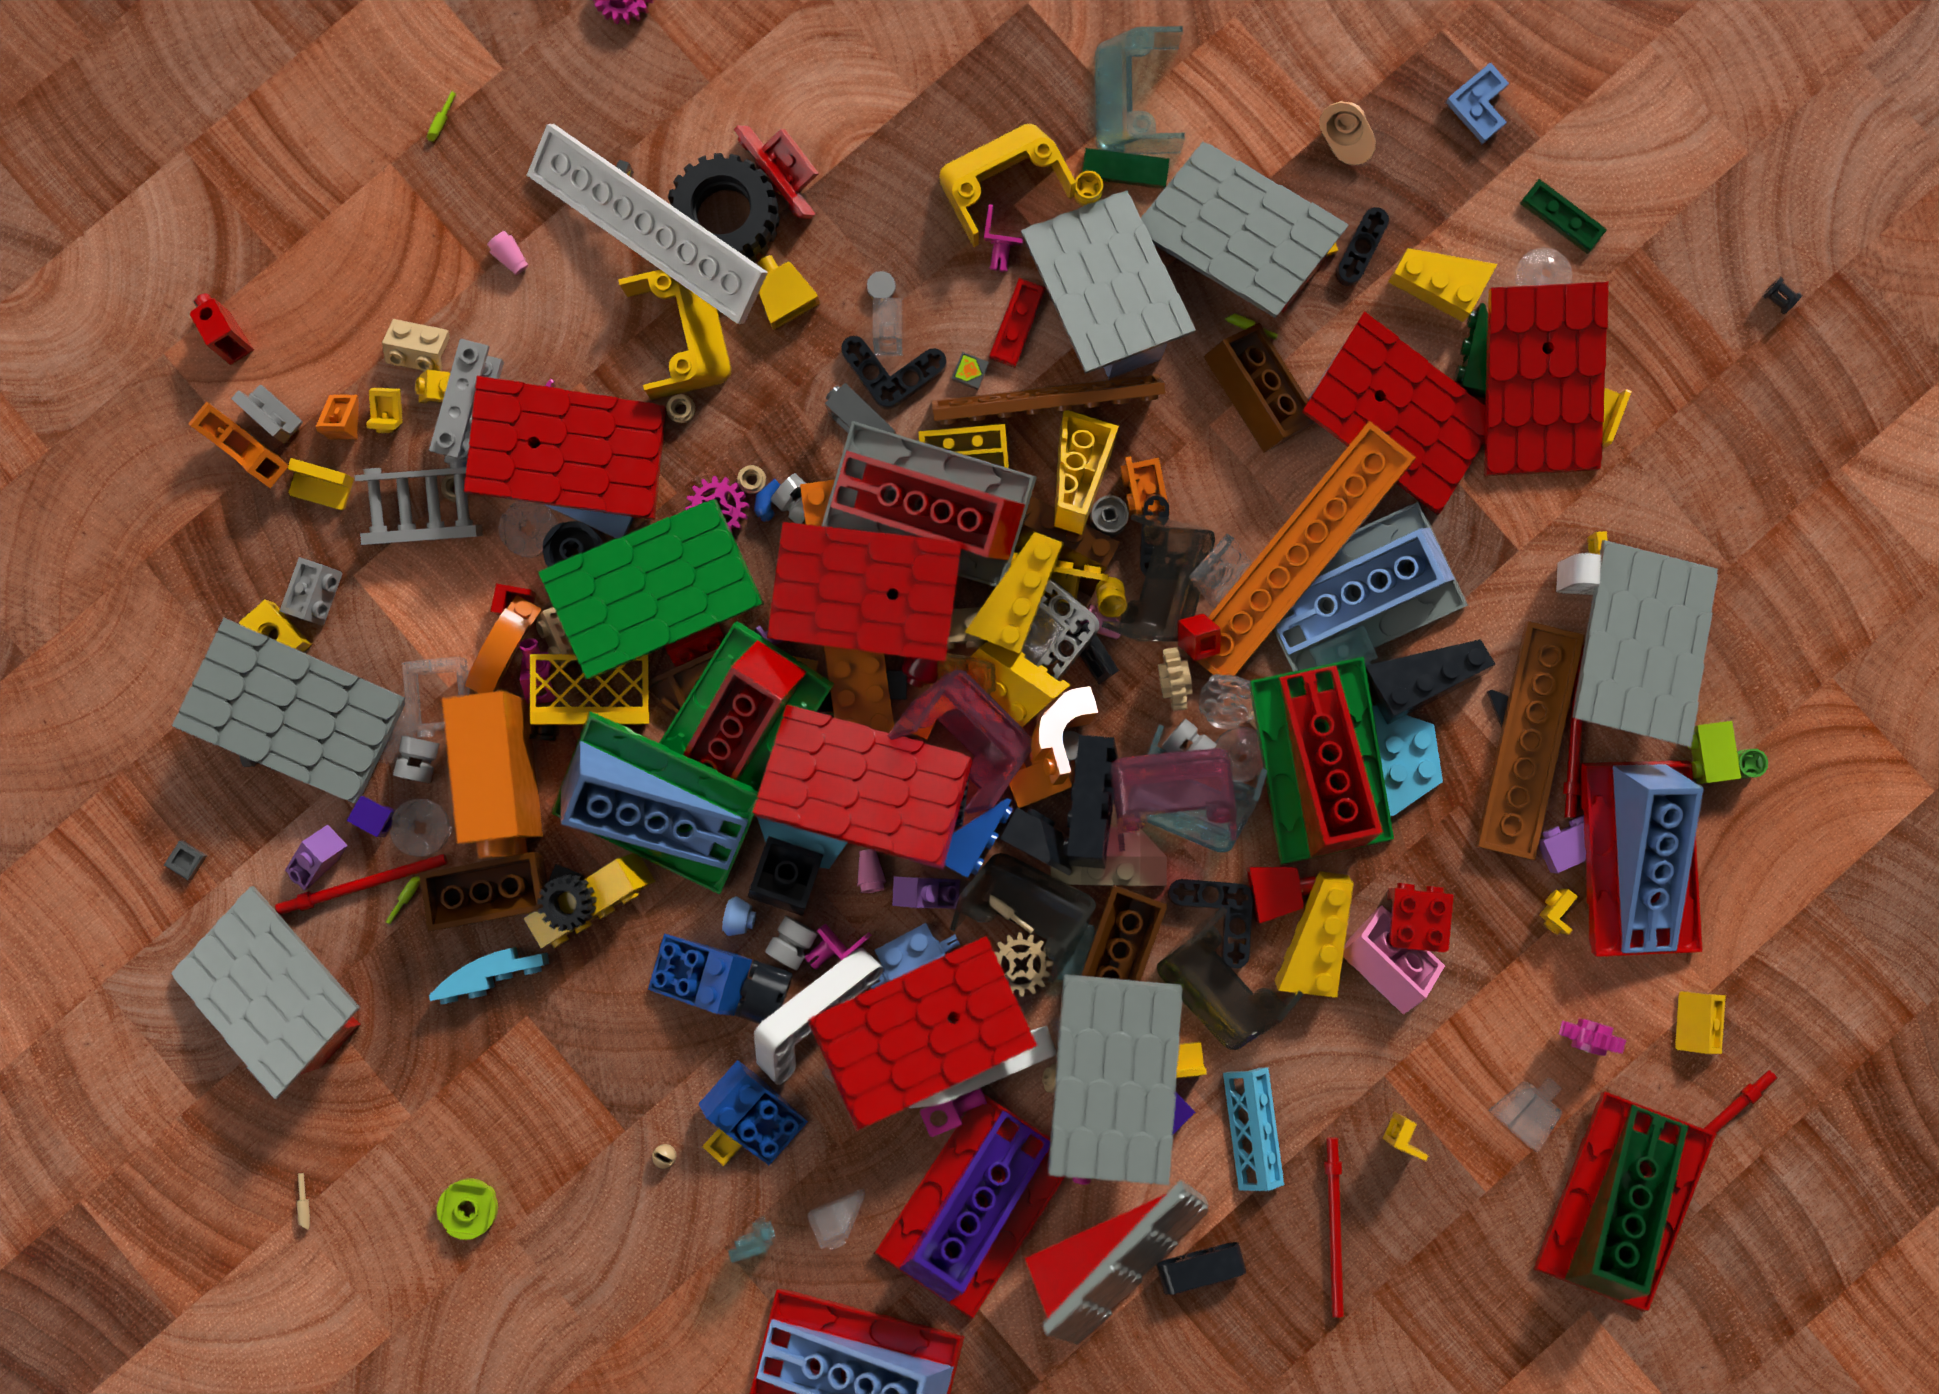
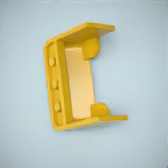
M1023 125L946 164L941 169L940 184L973 247L979 245V231L966 208L979 200L981 195L979 182L1028 157L1036 166L1047 167L1051 165L1068 198L1074 197L1076 186L1074 177L1055 142L1036 125Z
M662 270L618 279L619 285L627 297L652 291L658 298L668 299L676 297L688 351L677 353L671 358L669 362L671 378L643 385L644 391L651 400L721 384L728 380L731 375V365L716 308Z

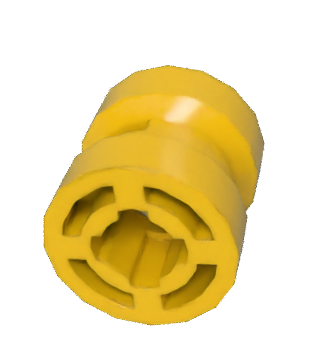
M1084 171L1078 175L1074 198L1078 204L1085 206L1100 200L1103 189V180L1100 175L1094 171Z
M1108 577V580L1099 581L1096 585L1099 612L1103 616L1111 618L1122 615L1127 608L1122 581L1114 577Z

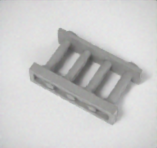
M461 338L429 448L430 452L445 455L444 462L447 464L467 462L476 376L500 379L504 364L502 359L487 356L490 348L488 345Z
M467 462L450 463V468L393 473H382L381 468L363 469L364 475H354L355 481L368 482L372 527H369L370 533H360L361 545L483 536L482 525H473V519L470 520L468 496L464 492ZM454 475L458 520L455 521L456 526L445 527L444 522H441L437 476ZM425 477L429 523H426L427 529H416V524H412L408 478ZM396 479L401 525H398V531H387V526H384L379 480Z

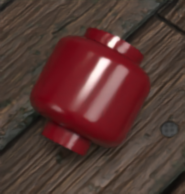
M906 656L901 670L908 676L907 682L909 684L922 688L924 684L932 685L937 681L944 661Z

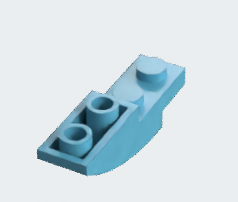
M517 947L486 955L451 974L429 995L430 1001L440 999V1004L442 1005L458 1001L457 995L468 993L469 999L487 995L486 989L495 987L493 976H495L496 981L513 978L512 972L524 970V975L542 972L541 966L549 964L548 954L542 953L519 958Z

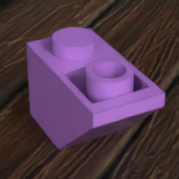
M1584 815L1568 821L1570 826L1560 830L1559 826L1542 833L1544 838L1539 840L1538 847L1550 873L1562 872L1585 861Z
M326 825L301 842L285 871L290 879L305 891L339 860L348 845L329 825Z
M894 877L892 906L959 909L960 880Z

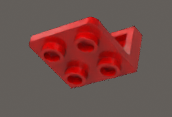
M1397 883V888H1388L1387 900H1393L1390 945L1396 948L1447 952L1450 944L1454 894L1444 893L1443 887L1426 886V891L1415 890L1414 884Z

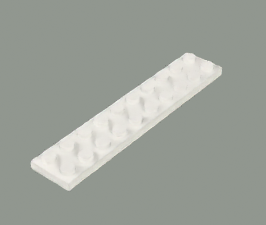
M547 124L527 176L737 324H744L768 272L558 126Z

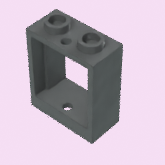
M846 383L841 387L835 386L827 394L825 406L829 416L847 433H849L851 423L854 421L896 434L895 430Z

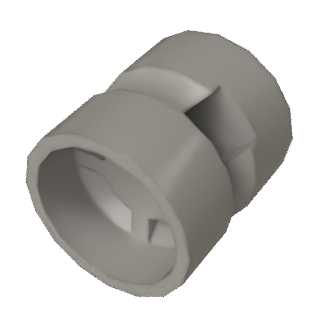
M795 473L788 477L771 497V502L782 512L788 510V517L794 523L806 524L800 484H806V482ZM797 496L799 499L796 502L793 501V499Z
M1113 495L1101 497L1093 505L1089 517L1090 526L1111 538L1118 536L1124 530L1129 518L1128 507L1119 497Z
M1185 718L1161 747L1173 757L1179 755L1181 757L1180 763L1193 773L1217 744L1205 734L1198 735V728ZM1186 738L1193 742L1187 749L1182 745Z
M402 736L398 750L402 756L396 759L393 776L431 783L434 767L430 763L436 759L440 744ZM411 757L422 759L420 767L409 765Z
M785 916L777 929L780 935L772 938L765 952L788 967L798 970L806 956L804 949L812 946L818 934L797 920Z

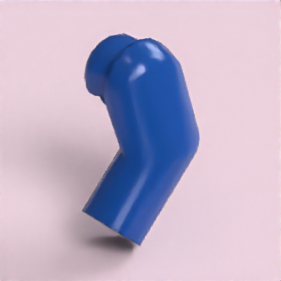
M775 479L759 491L755 497V515L764 522L770 521L775 514L771 509V497L780 487V484Z

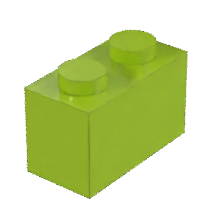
M1726 721L1696 725L1694 727L1691 747L1688 746L1692 751L1693 778H1696V783L1702 784L1741 779L1733 722Z

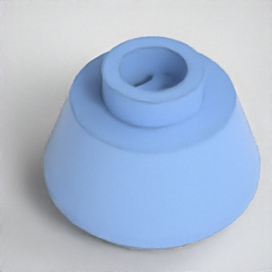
M736 896L728 900L722 923V930L727 936L745 934L748 928L753 929L756 912L752 911V905Z

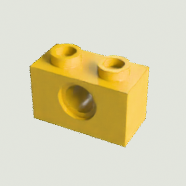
M266 599L239 622L240 625L267 637L276 628L278 631L276 641L301 652L306 651L312 645L283 612H280V608L274 602Z

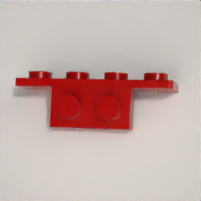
M737 125L734 131L738 135V142L753 155L755 165L772 180L771 185L778 194L784 196L789 203L788 208L792 214L798 218H813L816 214L800 192L819 173L786 129H780L763 145L751 127Z

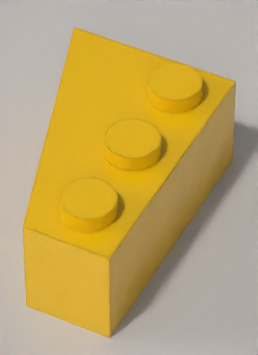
M1408 248L1399 260L1388 283L1464 322L1473 311L1497 264Z
M1005 424L918 431L920 442L1009 468Z
M988 641L978 648L963 665L1021 729L1041 713L1070 684L1064 680L1058 681L1047 673V668L1042 665L1037 667L1025 659L1026 654L1023 652L1017 653Z

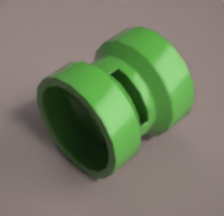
M1745 749L1737 751L1741 778L1760 777L1768 769L1767 756L1761 750Z

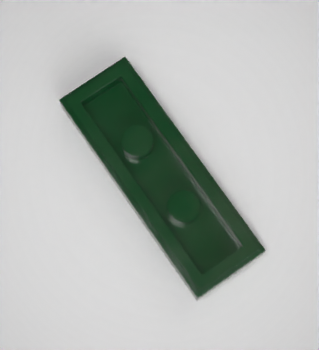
M1085 148L1082 172L1094 171L1105 182L1165 189L1170 159Z
M1540 179L1535 182L1520 202L1522 206L1586 254L1593 249L1607 231L1605 227Z

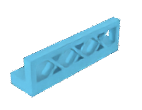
M1268 1067L1223 1073L1239 1191H1269L1283 1186L1284 1179ZM1243 1078L1245 1091L1242 1096L1235 1090L1234 1079ZM1241 1107L1248 1113L1249 1121L1246 1125L1239 1119L1238 1111ZM1245 1136L1252 1142L1253 1150L1250 1155L1243 1149L1242 1141ZM1249 1166L1256 1172L1257 1183H1248L1246 1170Z

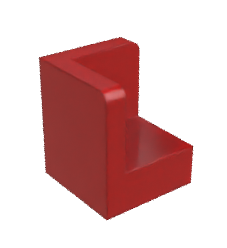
M496 583L490 612L501 615L516 595L534 604L536 593L530 589Z
M1198 614L1178 620V646L1195 661L1220 654L1221 628L1205 614Z

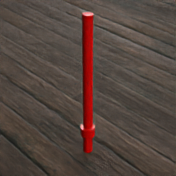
M1582 645L1572 694L1567 782L1563 784V794L1566 795L1565 818H1576L1578 796H1581L1579 770L1583 720L1572 716L1584 645Z
M440 854L318 892L311 893L307 891L298 894L294 899L275 904V909L279 915L298 909L305 911L314 908L315 904L447 865L448 861L445 854Z
M1768 1070L1755 1083H1749L1741 1090L1742 1094L1703 1129L1714 1133L1719 1132L1750 1103L1755 1104L1762 1097L1761 1093L1778 1079L1777 1076Z
M1327 1137V1161H1324V1173L1328 1175L1332 1317L1341 1318L1344 1317L1339 1175L1342 1174V1161H1339L1338 1138Z

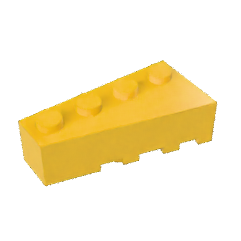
M1069 410L1063 411L1059 432L1054 514L1055 527L1082 535L1113 451L1119 426Z
M1034 532L965 632L1021 653L1064 543Z
M634 853L614 860L584 879L589 882L586 885L587 888L593 887L594 892L590 894L591 897L596 896L597 902L592 903V906H596L595 912L591 913L593 917L580 927L569 931L568 929L558 931L559 927L553 929L549 927L550 921L545 923L542 920L546 915L545 913L539 914V911L532 912L523 918L539 946L544 948L552 944L553 948H556L569 940L567 936L574 930L577 934L592 925L590 922L597 916L602 919L615 911V905L620 902L624 905L639 896L638 891L655 882L643 859ZM564 892L559 896L558 904L560 909L564 913L572 914L576 909L574 896L569 892Z
M1328 872L1318 873L1306 902L1302 918L1296 926L1290 947L1287 948L1281 969L1274 980L1278 991L1337 998L1353 890V882L1349 875Z

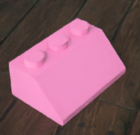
M1381 905L1349 938L1344 946L1343 957L1404 1015L1426 999L1445 965L1430 951L1392 947L1389 943L1392 914Z

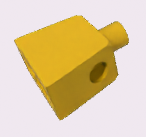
M769 255L757 263L758 266L768 272L759 290V295L773 330L820 304L817 293L791 262H786L778 267L772 255Z

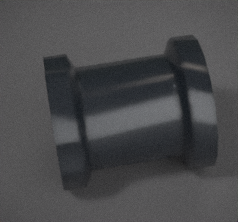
M1780 276L1767 288L1762 297L1771 299L1781 308L1780 312L1784 315L1803 295L1800 292L1795 293L1783 282L1784 278Z
M534 725L533 733L530 734L529 739L555 741L556 736L553 735L554 725Z

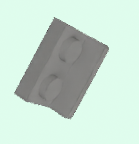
M259 385L248 396L238 390L231 398L268 433L283 443L303 423L299 417L262 385Z
M299 557L280 612L323 626L341 580L342 572Z

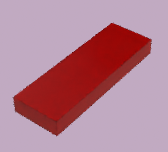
M1021 278L1018 279L989 359L1016 368L1046 287Z

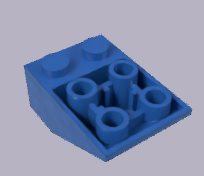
M1005 799L954 832L944 865L967 878L970 873L976 875L984 862V859L980 858L981 853L985 847L991 849L999 835L994 832L999 822L1005 824L1013 808L1008 806L1011 800Z
M664 933L648 990L716 1014L735 1016L738 1003L742 998L741 991L748 977L753 959Z
M739 1060L731 1066L698 1103L707 1120L768 1166L808 1123L798 1111Z

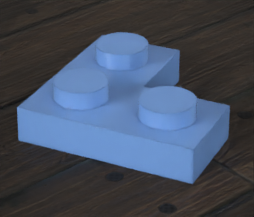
M1491 62L1446 100V104L1482 144L1507 123L1489 103L1509 84Z

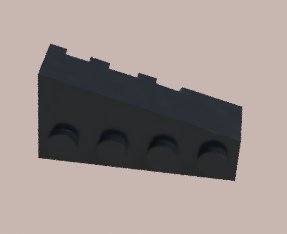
M1479 639L1374 663L1365 667L1370 695L1387 724H1390L1487 674L1494 667L1495 662L1482 640Z
M1079 735L1078 751L1075 759V781L1071 788L1072 810H1069L1067 817V827L1070 828L1069 838L1064 840L1063 853L1068 856L1070 866L1106 868L1119 757L1114 737Z

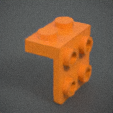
M1131 456L1125 457V465L1121 466L1123 487H1129L1130 493L1126 494L1129 516L1135 515L1136 522L1142 521V506L1146 497L1151 494H1160L1167 500L1160 460L1155 458L1132 463ZM1154 500L1153 505H1148V509L1153 512V519L1158 518V511L1164 509V506L1159 504V500Z

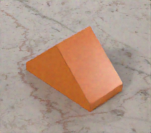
M329 395L316 424L317 432L328 439H358V395Z

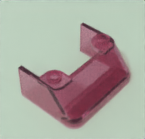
M955 670L944 675L915 699L888 734V737L893 740L914 733L918 728L931 726L936 719L945 726L975 756L969 778L979 789L964 810L970 814L995 806L1031 753L1032 740L1029 734L965 671Z
M1213 748L1124 757L1112 764L1114 812L1119 852L1125 851L1124 833H1134L1141 830L1147 824V815L1206 809V815L1210 821L1218 824L1228 822L1230 839L1237 840L1232 766L1230 755L1226 750Z

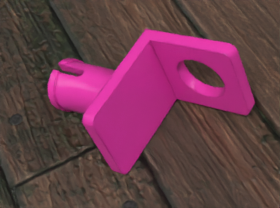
M989 205L984 233V241H990L993 244L989 269L997 271L998 261L1001 259L1000 272H1008L1010 247H1013V245L1022 246L1023 239L990 234L993 205Z
M534 638L523 640L519 646L523 654L520 683L526 702L529 705L530 654H548V652L540 653L538 641ZM536 661V673L546 681L550 677L551 663L549 661ZM536 678V686H541L542 683ZM550 680L547 684L553 689V686H552V683H551V680ZM544 686L547 693L542 696H536V704L554 702L556 697Z
M824 924L817 930L823 941L807 953L805 959L807 962H810L818 955L819 958L810 965L817 970L834 954L843 960L872 935L868 932L851 948L847 949L828 925Z
M980 1087L942 1104L922 1108L920 1114L929 1135L934 1137L962 1125L963 1112L986 1104V1099ZM936 1110L945 1112L947 1115L946 1123L942 1126L932 1124L930 1121L932 1112Z

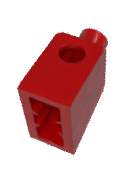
M207 293L200 294L194 299L196 308L190 312V316L205 344L229 365L254 351V348L233 315L215 298H211Z
M1246 867L1249 888L1253 893L1255 922H1266L1303 909L1302 896L1310 894L1316 880L1315 876L1299 878L1297 867Z

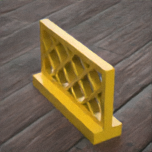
M530 654V725H585L589 711L621 725L649 724L648 655L633 660L642 661V674L635 681L622 670L626 665L624 664L615 668L616 670L605 681L596 676L595 678L601 685L589 696L577 684L585 676L584 673L574 681L563 670L570 661H578L575 654ZM536 661H549L557 670L544 681L536 673ZM555 661L565 662L561 666H559ZM559 672L572 683L561 695H558L547 684ZM618 672L630 683L620 695L607 684ZM536 678L542 683L538 689H536ZM641 678L642 689L636 684ZM545 686L557 699L549 707H536V694ZM574 686L587 698L579 707H571L563 699ZM633 686L642 694V707H630L622 699ZM603 687L616 698L608 707H600L592 699ZM560 701V702H561L562 704H564L566 707H554V706ZM590 701L595 707L583 706ZM619 701V702H621L625 707H613V706Z

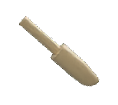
M990 895V906L1007 920L1011 918L1030 934L1034 931L1031 926L1014 914L1015 910L997 897Z
M299 1173L300 1200H297L298 1224L309 1230V1199H306L304 1173Z

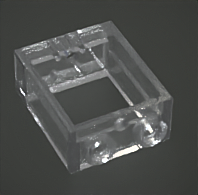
M463 657L402 662L408 732L417 733L418 738L433 737L435 736V731L445 730V722L424 724L421 722L418 675L456 672L458 696L470 695L469 688L465 686L468 677L467 659Z

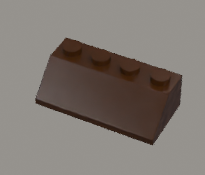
M1260 323L1222 340L1203 356L1263 453L1284 443L1315 423L1302 413L1309 400Z
M1031 496L1014 552L1020 553L1034 532L1064 543L1058 560L1074 563L1073 568L1084 570V565L1101 567V573L1104 574L1120 542L1085 524L1082 535L1055 527V508ZM1080 576L1078 591L1092 597L1100 580Z
M530 852L419 873L427 930L431 932L537 912L538 909L543 908V905L537 904L539 898L543 897L539 893L541 889L546 888L544 885L547 883L543 854Z
M1112 885L1080 976L1141 981L1168 905Z

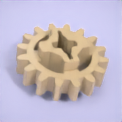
M1177 647L1163 649L1164 664H1158L1163 699L1170 698L1173 711L1187 709L1186 695L1192 694L1187 660L1181 661Z
M1018 932L1016 940L1007 935L1008 943L1003 944L998 941L997 945L1000 951H994L1000 965L1003 955L1009 960V969L1005 973V978H1007L1012 991L1014 992L1015 989H1018L1020 996H1024L1025 989H1029L1032 994H1035L1034 986L1038 984L1044 987L1045 984L1042 981V977L1051 976V973L1045 970L1046 967L1053 965L1052 961L1045 960L1050 951H1042L1040 949L1044 943L1042 940L1036 944L1033 943V934H1030L1026 940L1023 939L1022 933ZM1015 945L1030 946L1025 952H1015L1011 948ZM1031 954L1026 962L1028 969L1025 971L1019 969L1011 974L1016 966L1014 959L1018 957L1022 960ZM1037 954L1041 962L1039 973L1033 969V959ZM1017 977H1027L1030 982L1024 984L1012 981Z

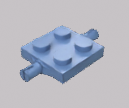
M924 923L875 949L874 951L881 962V966H883V973L877 980H880V982L870 986L871 989L946 955L945 952L960 946L958 940L951 943L957 939L956 935L953 934V936L939 942L932 935L927 923Z

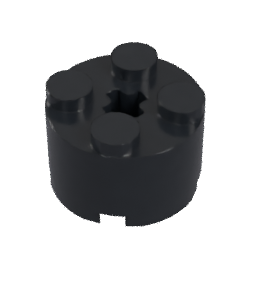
M570 521L559 523L548 531L543 540L545 564L547 567H550L573 557L570 552L573 547L580 554L603 545L604 542L592 528L582 522Z
M754 960L749 972V977H752V979L746 978L741 991V995H743L745 1000L740 999L735 1016L760 1024L782 1007L792 981L793 973Z

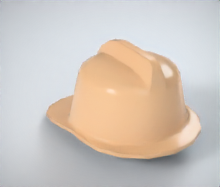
M1343 101L1331 104L1323 110L1319 126L1337 158L1351 165L1362 164L1369 160L1375 151L1376 140L1366 120L1364 111L1352 102Z

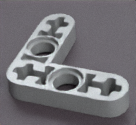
M1050 578L1046 591L1050 595L1056 594V592L1058 595L1051 598L1048 594L1044 593L1040 606L1065 629L1036 666L1042 665L1045 667V665H1051L1059 659L1062 662L1055 665L1053 668L1055 675H1051L1059 681L1096 636L1100 624L1093 613L1053 578ZM1061 599L1067 600L1070 604V611L1067 615H1061L1057 611V603ZM1088 620L1090 622L1088 624L1090 631L1082 632L1078 638L1070 634V632L1076 634L1082 628L1081 623H1079L1080 621ZM1064 640H1069L1074 645V652L1071 656H1066L1061 652V644Z

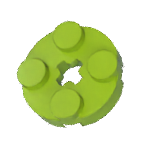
M474 1178L461 1179L451 1184L441 1194L437 1204L439 1222H442L448 1234L462 1240L474 1239L488 1231L498 1214V1201L495 1190L483 1181ZM467 1201L471 1202L472 1206L475 1207V1212H471L469 1217L465 1216L464 1210H460V1206L465 1205Z

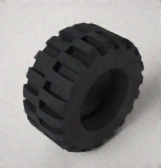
M714 153V159L707 160L706 156L698 158L699 164L694 167L689 163L684 167L686 174L683 177L677 175L673 181L676 188L669 191L668 200L670 205L699 224L697 217L699 208L703 201L713 193L730 190L744 195L750 204V214L746 222L734 232L713 235L752 262L757 261L755 255L759 252L764 255L769 249L768 242H774L777 235L775 228L779 226L780 220L777 199L766 174L761 169H756L755 164L750 160L746 159L742 162L739 155L730 154L729 159L724 158L723 153Z

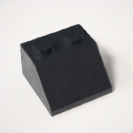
M1016 808L1000 839L1069 876L1072 872L1068 856L1063 853V834L1053 827L1056 822L1032 808H1028L1027 812Z
M768 836L749 889L748 898L803 916L824 854Z

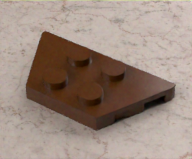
M717 649L649 679L648 690L659 698L666 707L677 714Z

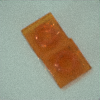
M951 653L946 654V661H937L938 681L956 689L969 686L986 694L996 690L994 663Z

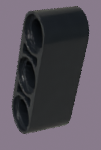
M1239 1242L1217 1245L1169 1258L1156 1264L1165 1295L1176 1294L1233 1279L1247 1272Z

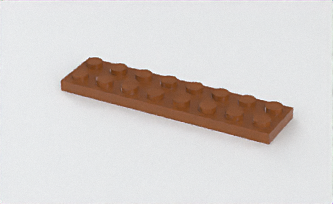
M1158 374L932 400L934 421H940V424L946 425L957 423V418L969 417V421L985 420L986 415L997 414L998 418L1015 416L1016 411L1026 410V414H1039L1044 412L1043 408L1055 407V411L1071 410L1072 405L1084 404L1085 408L1101 406V401L1112 400L1113 404H1125L1130 402V398L1141 397L1142 401H1151L1158 399V395L1166 393L1165 382Z
M1525 622L1475 847L1535 860L1584 634L1535 622Z

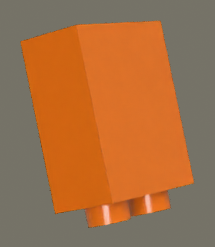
M504 691L442 698L457 843L477 844L478 858H500L527 853L526 839L543 837L533 740L529 739L530 734H532L529 704H527L525 698Z

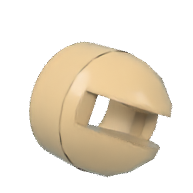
M661 1144L653 1151L652 1161L658 1168H669L676 1161V1151L669 1144ZM657 1153L669 1158V1163L656 1157Z

